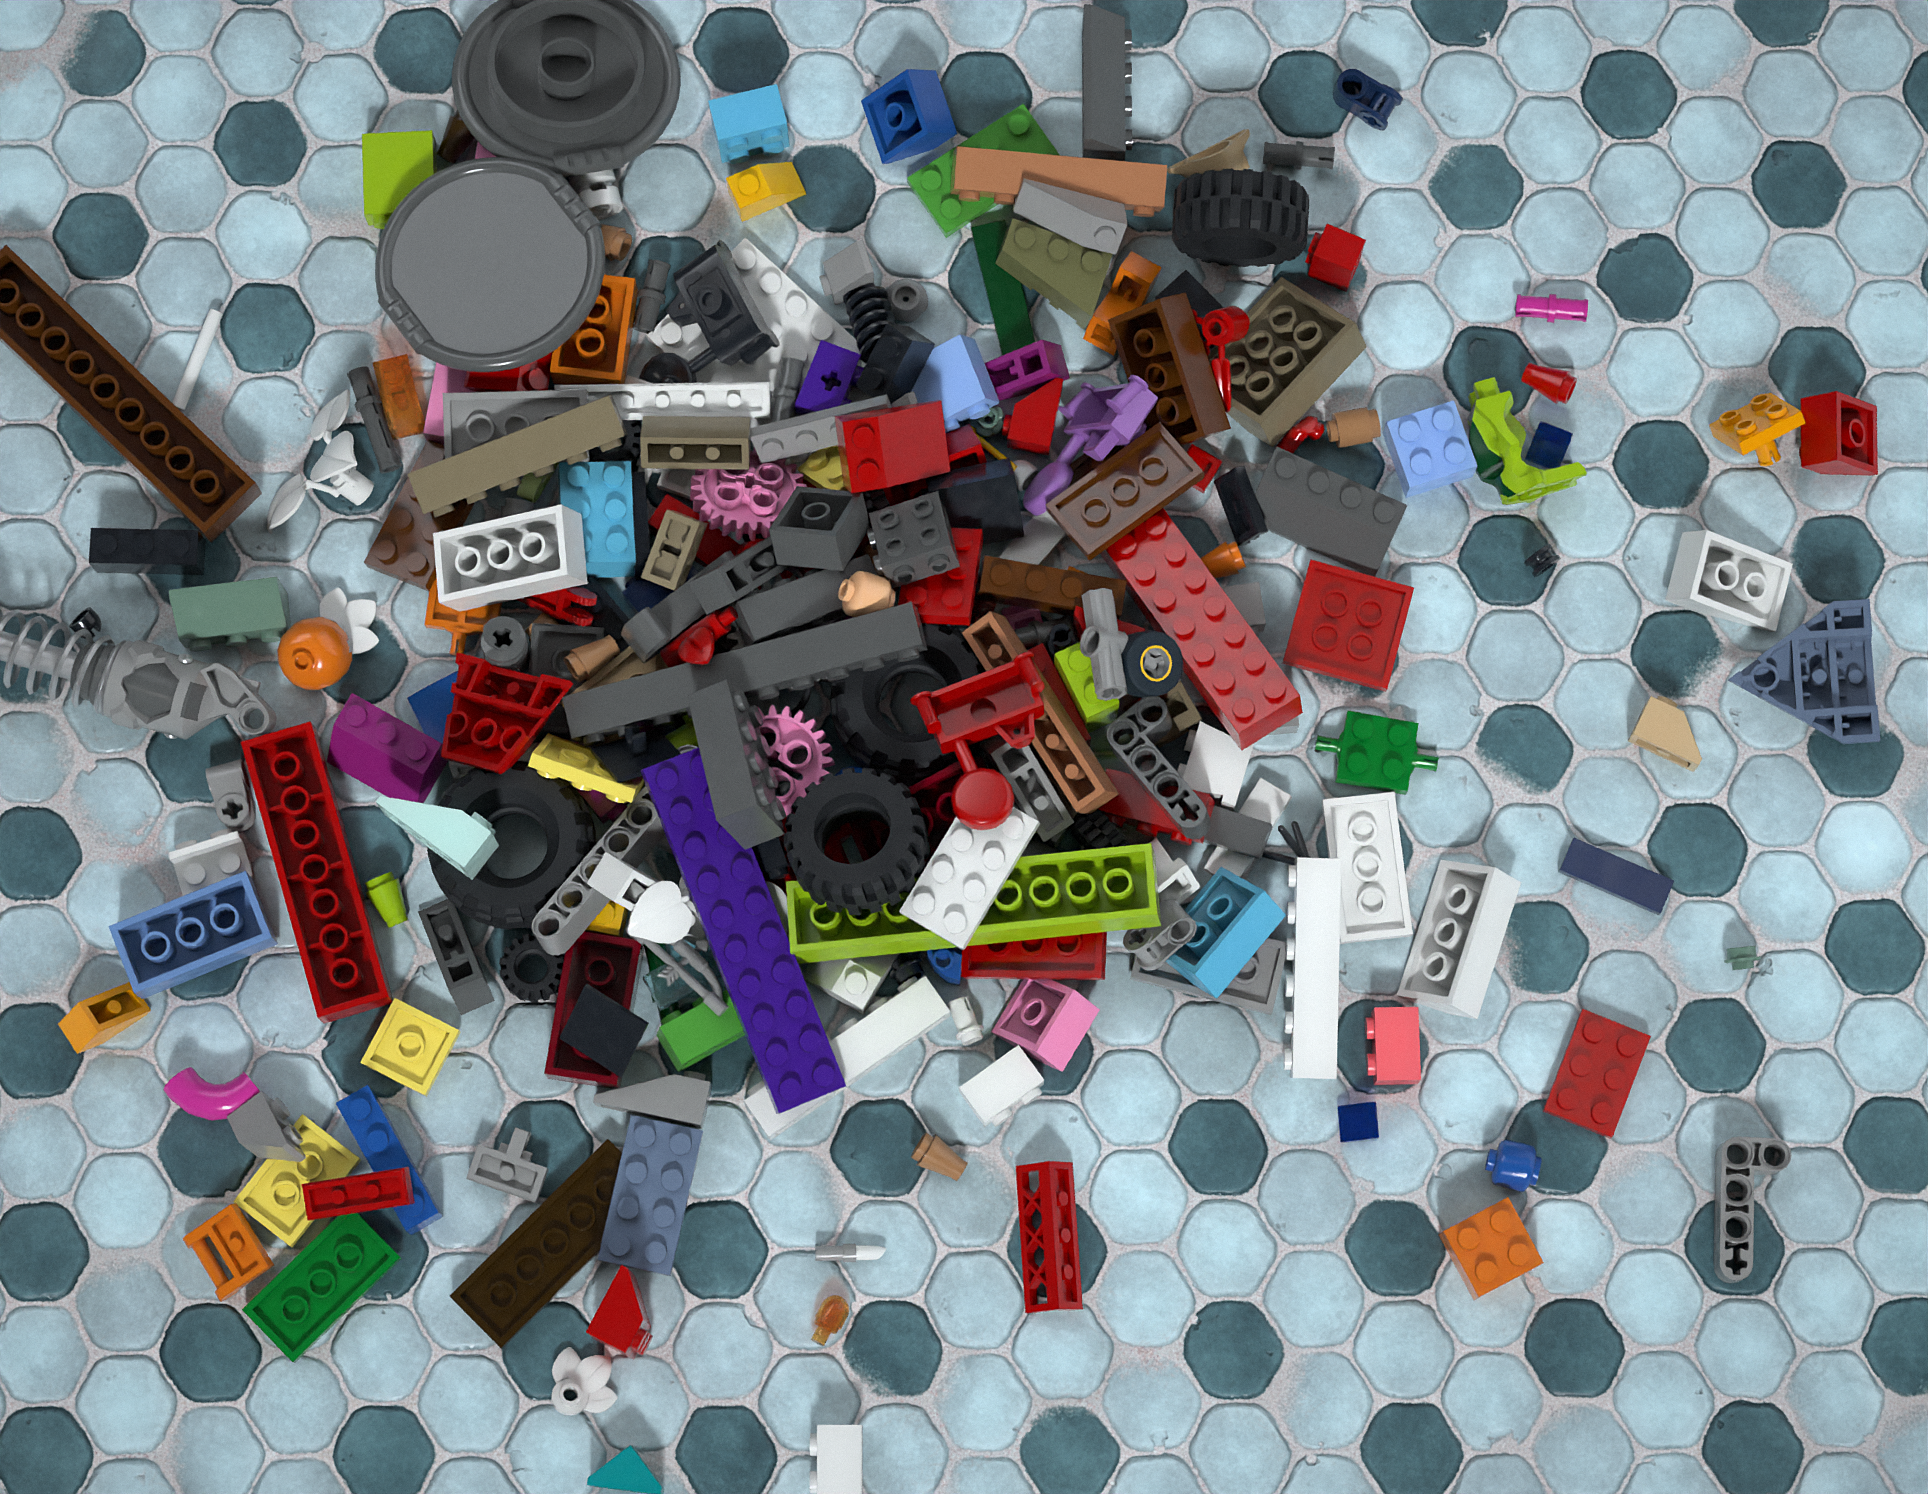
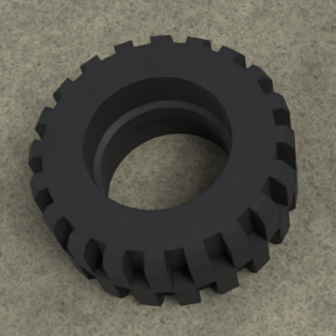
M1231 168L1221 171L1208 170L1202 174H1192L1189 178H1184L1174 192L1172 241L1181 253H1186L1190 258H1198L1206 263H1219V265L1263 267L1268 264L1278 265L1284 261L1294 260L1303 252L1307 245L1309 195L1299 182L1295 180L1290 181L1286 176L1273 175L1272 172L1267 171L1257 172L1253 171V169L1233 170Z
M854 767L842 769L843 774L834 776L831 772L822 776L824 781L818 785L812 782L805 788L807 795L804 798L800 796L796 798L792 804L795 814L790 813L786 818L785 828L787 832L784 834V846L798 883L804 892H809L813 901L819 905H824L826 902L828 909L837 913H841L843 908H847L849 915H861L862 909H870L872 914L882 911L881 905L887 902L891 906L900 902V894L903 891L907 893L912 891L916 884L914 877H920L926 868L924 859H927L930 854L929 834L916 798H912L910 790L903 783L897 784L895 777L886 772L882 773L879 777L875 769L864 767L862 773H856ZM857 819H872L890 828V834L884 847L875 856L866 861L845 864L833 861L824 854L825 846L830 836L847 822Z

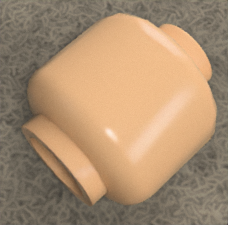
M857 571L849 579H845L839 588L838 597L842 600L843 610L848 616L858 617L894 607L895 591L892 590L888 579L865 571Z

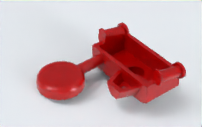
M1031 651L1019 654L1012 662L934 692H920L910 699L911 704L917 706L928 733L934 734L941 753L955 751L964 775L959 778L953 787L951 796L953 812L961 823L971 829L982 831L994 829L1004 823L1012 813L1014 794L1011 784L1004 775L996 770L978 769L968 746L999 734L1011 747L1021 749L1028 746L1035 738L1034 720L1045 714L1044 703L1039 694L1044 690L1045 686L1033 662L1035 656ZM1020 730V734H1014V731Z

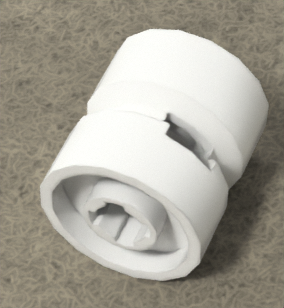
M613 169L569 177L571 187L597 220L612 217L623 209L618 188L612 186L616 181Z

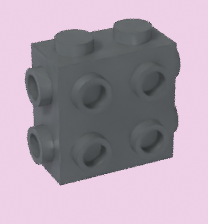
M938 491L869 513L872 528L867 529V535L872 549H877L878 555L873 556L874 565L878 576H886L892 589L960 567L948 515Z

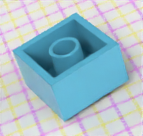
M777 84L708 101L712 127L722 163L729 161L731 164H738L749 160L750 156L761 153L767 156L781 153L784 148L790 147L787 120Z

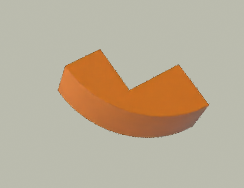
M1131 251L1119 267L1109 293L1094 312L1083 339L1114 356L1118 349L1108 319L1144 305L1162 267Z

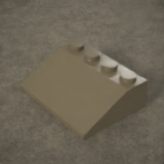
M1282 277L1247 313L1250 326L1245 337L1239 341L1225 344V358L1230 361L1231 409L1227 414L1249 433L1272 448L1367 347L1355 322ZM1215 346L1207 356L1211 369L1212 360L1218 358V346Z

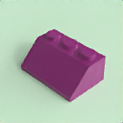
M353 693L333 725L327 756V763L389 798L423 804L449 760L441 757L442 743Z

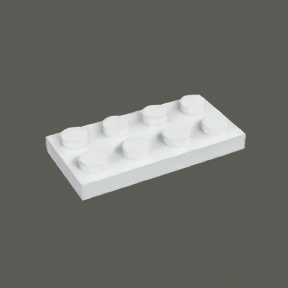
M1395 792L1323 799L1322 810L1328 857L1341 859L1340 944L1412 936L1413 930Z
M1013 807L1012 813L1004 823L994 829L982 831L969 828L961 823L956 816L899 912L958 948L965 950L1039 827V821Z

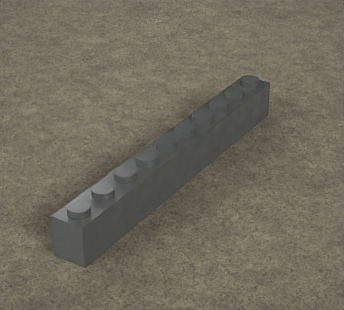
M912 602L714 655L710 662L705 665L684 663L566 695L562 699L571 738L580 744L584 743L585 747L604 743L605 737L618 734L619 737H625L624 729L639 725L640 728L653 724L654 728H661L674 724V718L688 715V718L692 719L687 695L726 679L737 691L741 689L747 699L757 696L759 700L778 696L779 690L793 687V690L810 688L814 686V680L825 677L828 678V681L846 678L851 670L863 668V671L877 670L884 667V662L896 658H898L899 662L914 660L920 657L919 652L928 650L918 608Z

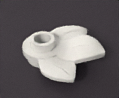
M336 588L324 596L320 603V617L336 622L346 632L349 639L347 641L349 652L352 651V654L363 653L374 648L379 642L378 637L368 629L376 615L377 605L375 601L359 599L347 602L346 596L340 588Z
M571 1347L564 1349L556 1358L552 1368V1376L556 1383L551 1394L554 1408L561 1414L569 1416L576 1415L583 1410L595 1414L608 1410L618 1399L615 1392L605 1386L611 1374V1359L604 1355H594L581 1361L574 1349ZM568 1390L574 1391L577 1399L574 1401L566 1400L563 1395L564 1392Z

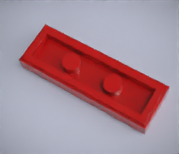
M409 1167L302 1184L307 1221L415 1203Z

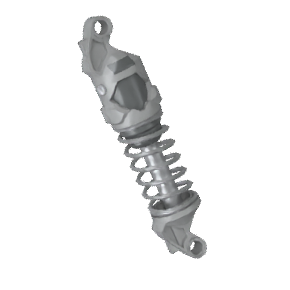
M0 608V660L6 662L3 676L6 688L15 684L21 667L29 668L26 680V689L29 695L37 691L42 677L46 673L52 675L49 685V697L54 701L60 697L67 679L70 680V687L72 689L71 702L75 708L82 704L83 700H88L94 706L97 715L101 713L102 716L105 715L111 718L114 724L137 730L146 728L163 733L170 739L181 738L186 740L215 720L229 714L242 731L252 735L262 736L269 734L276 725L277 717L275 711L258 694L261 682L241 677L235 670L225 664L201 662L194 660L188 654L177 655L166 652L163 646L141 640H136L135 642H126L124 640L115 645L113 639L106 635L93 642L92 636L86 628L75 632L71 636L70 630L64 622L57 623L48 630L47 623L41 616L34 617L26 623L24 615L18 609L12 610L3 616ZM14 616L18 617L20 622V632L18 635L5 632L4 628L6 623ZM35 623H40L42 627L41 642L27 638L29 629ZM59 629H62L64 632V648L49 644L52 635ZM84 635L87 645L82 647L79 652L72 651V646L76 640ZM260 709L265 717L264 723L260 728L254 729L250 725L249 718L254 710Z

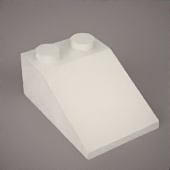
M1708 530L1682 532L1665 600L1694 612L1776 632L1793 564Z

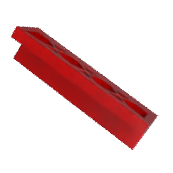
M1045 1161L1016 1166L1025 1313L1083 1310L1073 1162ZM1039 1172V1187L1034 1193L1030 1189L1029 1173ZM1036 1208L1041 1212L1042 1223L1037 1230L1032 1225V1214ZM1038 1246L1044 1250V1261L1040 1267L1035 1263L1034 1252ZM1042 1282L1047 1290V1303L1037 1304V1288Z

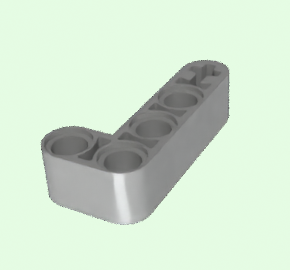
M1732 1137L1722 1143L1716 1151L1714 1271L1723 1282L1737 1283L1748 1277L1752 1272L1754 1175H1773L1788 1166L1792 1156L1791 1150L1787 1143L1780 1139ZM1729 1146H1736L1742 1151L1743 1161L1741 1164H1733L1729 1161L1726 1154ZM1766 1148H1773L1779 1153L1780 1161L1777 1166H1771L1764 1160L1763 1154ZM1728 1183H1737L1741 1187L1743 1195L1740 1201H1733L1728 1197L1726 1193ZM1728 1219L1737 1220L1741 1224L1742 1234L1739 1238H1733L1726 1232L1725 1226ZM1742 1245V1249L1734 1251V1262L1741 1264V1269L1733 1274L1732 1268L1726 1267L1725 1264L1733 1258V1248L1726 1250L1725 1246Z

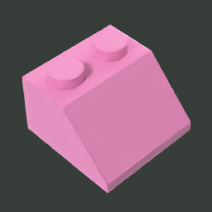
M1023 979L991 1032L1014 1047L1019 1045L1024 1053L1037 1061L1063 1072L1100 1009L1076 990L1049 979Z

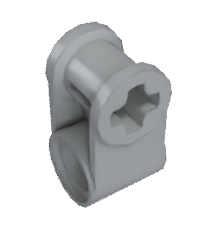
M239 759L206 768V778L219 820L233 832L238 831L242 833L249 830L256 818L250 794V782L243 760ZM239 807L241 811L238 812V818L233 820L231 816L234 815V808Z
M1168 899L1159 903L1161 926L1128 929L1123 937L1125 948L1129 952L1136 954L1137 961L1144 970L1152 971L1162 966L1171 955L1188 943L1196 933L1197 925L1195 921L1174 900ZM1136 936H1139L1143 942L1139 943ZM1152 950L1156 957L1153 958L1149 951Z

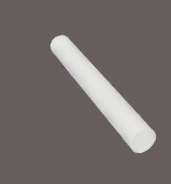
M209 309L172 403L180 411H184L223 316L217 310Z

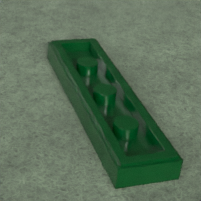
M1005 219L971 227L977 259L1002 356L1035 343L1021 282L995 264L1007 230Z

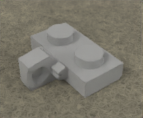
M515 1127L509 1145L501 1142L498 1151L478 1144L466 1179L537 1203L549 1168L530 1162L533 1153L526 1151L531 1132Z

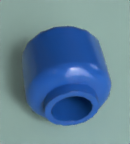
M1503 1140L1499 1143L1497 1150L1489 1149L1485 1170L1491 1171V1181L1495 1186L1523 1192L1529 1185L1535 1186L1540 1171L1541 1157L1536 1156V1150L1531 1145Z

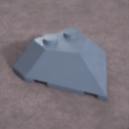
M1870 599L1831 602L1819 614L1805 624L1800 625L1757 657V660L1741 672L1739 671L1729 678L1728 681L1842 744L1880 742L1871 643Z

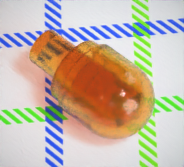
M831 1295L821 1303L814 1320L818 1327L811 1338L815 1343L824 1346L831 1333L837 1334L838 1330L842 1329L849 1315V1305L843 1297Z

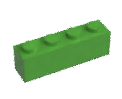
M725 985L723 986L725 991L722 992V997L729 1007L720 1017L703 1003L704 999L700 997L692 1003L693 1009L684 1014L677 1010L660 1021L662 1026L659 1027L656 1036L678 1072L745 1036Z

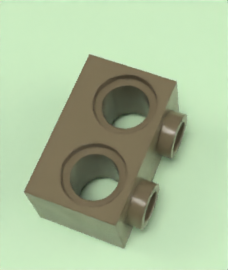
M666 510L641 578L674 591L686 583L708 523L674 510Z

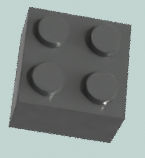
M797 486L769 529L777 564L844 571L867 534V529H870L863 492L851 493L842 490Z

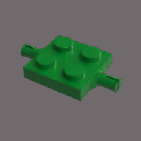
M1347 711L1344 730L1339 739L1317 735L1315 750L1336 753L1338 764L1336 783L1395 792L1406 795L1408 792L1410 776L1415 768L1436 772L1439 759L1438 756L1417 753L1416 737L1419 723L1354 711Z

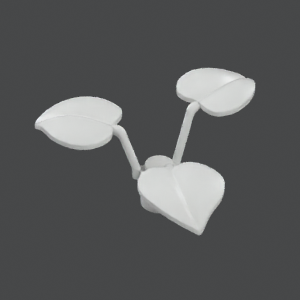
M348 389L329 401L314 419L310 432L311 438L318 441L323 437L327 446L311 471V480L304 481V477L298 474L289 479L275 494L267 515V530L269 533L272 534L275 527L284 523L297 511L305 497L306 490L309 488L328 492L336 498L341 494L355 505L362 504L371 494L374 483L356 470L357 461L353 449V435L349 431H343L332 439V431L342 424L348 412L350 404V391ZM330 478V482L333 484V486L331 487L318 482Z
M683 877L680 879L679 887L671 881H660L644 890L632 909L627 929L628 935L656 943L668 944L681 940L689 932L693 917L690 908L685 903L691 897ZM765 881L788 936L787 897L777 885Z

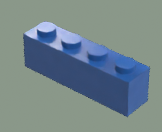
M367 1085L336 1102L338 1109L373 1172L409 1167L415 1203L393 1207L406 1232L412 1235L442 1218L443 1215L374 1090Z

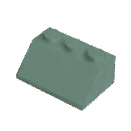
M278 577L169 590V598L179 641L185 648H190V651L210 650L211 645L225 643L227 647H240L246 645L247 640L261 639L262 642L266 643L281 641L282 636L291 627L288 593Z

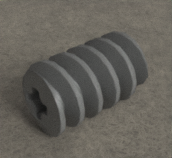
M498 616L490 619L484 625L481 635V647L485 660L493 666L522 673L527 668L530 658V650L522 625L516 619L508 616Z

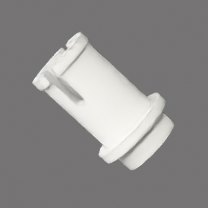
M968 996L960 997L949 1002L947 1007L951 1012L958 1031L956 1039L961 1040L963 1045H970L983 1039L981 1032L984 1031L982 1025H978L970 998Z

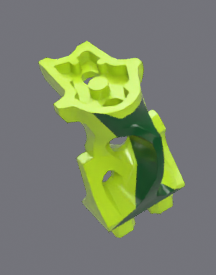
M1495 377L1474 383V392L1468 396L1472 408L1467 418L1469 444L1477 463V475L1482 482L1488 483L1497 489L1503 505L1533 502L1545 495L1577 485V479L1587 475L1585 467L1579 462L1557 468L1539 469L1522 461L1521 451L1526 439V432L1521 423L1510 412L1514 404L1512 393L1510 390L1500 393Z

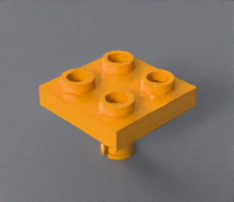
M1765 393L1755 396L1750 400L1749 404L1738 410L1724 412L1718 420L1709 424L1714 438L1743 456L1755 450L1759 465L1770 466L1773 465L1771 457L1774 458L1776 463L1781 459V454L1778 452L1774 439L1805 424V420L1801 410L1772 393Z

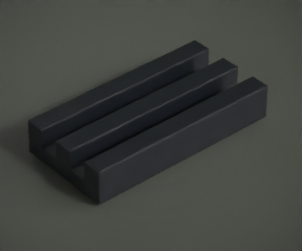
M1245 466L1235 467L1214 480L1238 546L1251 543L1250 540H1255L1259 538V535L1268 532Z

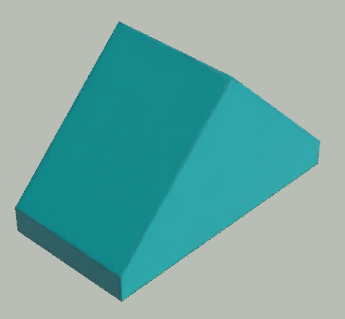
M631 1445L594 1472L587 1480V1485L592 1487L645 1494H664V1487Z

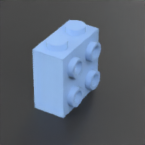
M961 334L933 348L911 391H914L918 403L941 400L945 433L960 428L959 424L969 418L973 420L987 415L990 412L989 408L1000 403L975 339Z

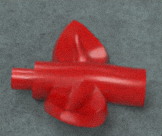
M729 606L722 612L715 610L698 620L689 629L661 649L660 654L665 664L669 668L686 662L701 665L708 664L714 652L715 641L731 630V623L739 618L737 611L732 606Z

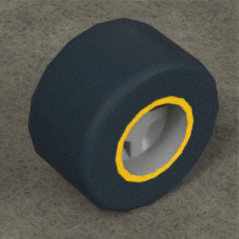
M1142 631L1127 635L1129 640L1121 653L1127 693L1137 697H1154L1166 694L1177 685L1183 669L1181 650L1175 640L1167 634L1158 631Z

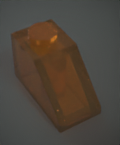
M405 354L372 362L392 439L397 440L422 434L425 418L413 367L408 355Z

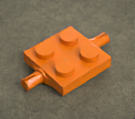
M436 577L429 591L424 625L426 628L446 630L453 634L449 654L456 656L457 652L464 654L467 636L482 635L484 625L490 619L500 616L502 602L459 612L439 603Z

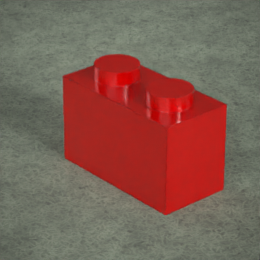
M1326 224L1322 234L1315 233L1309 246V253L1305 263L1310 264L1308 276L1347 292L1360 263L1366 239Z

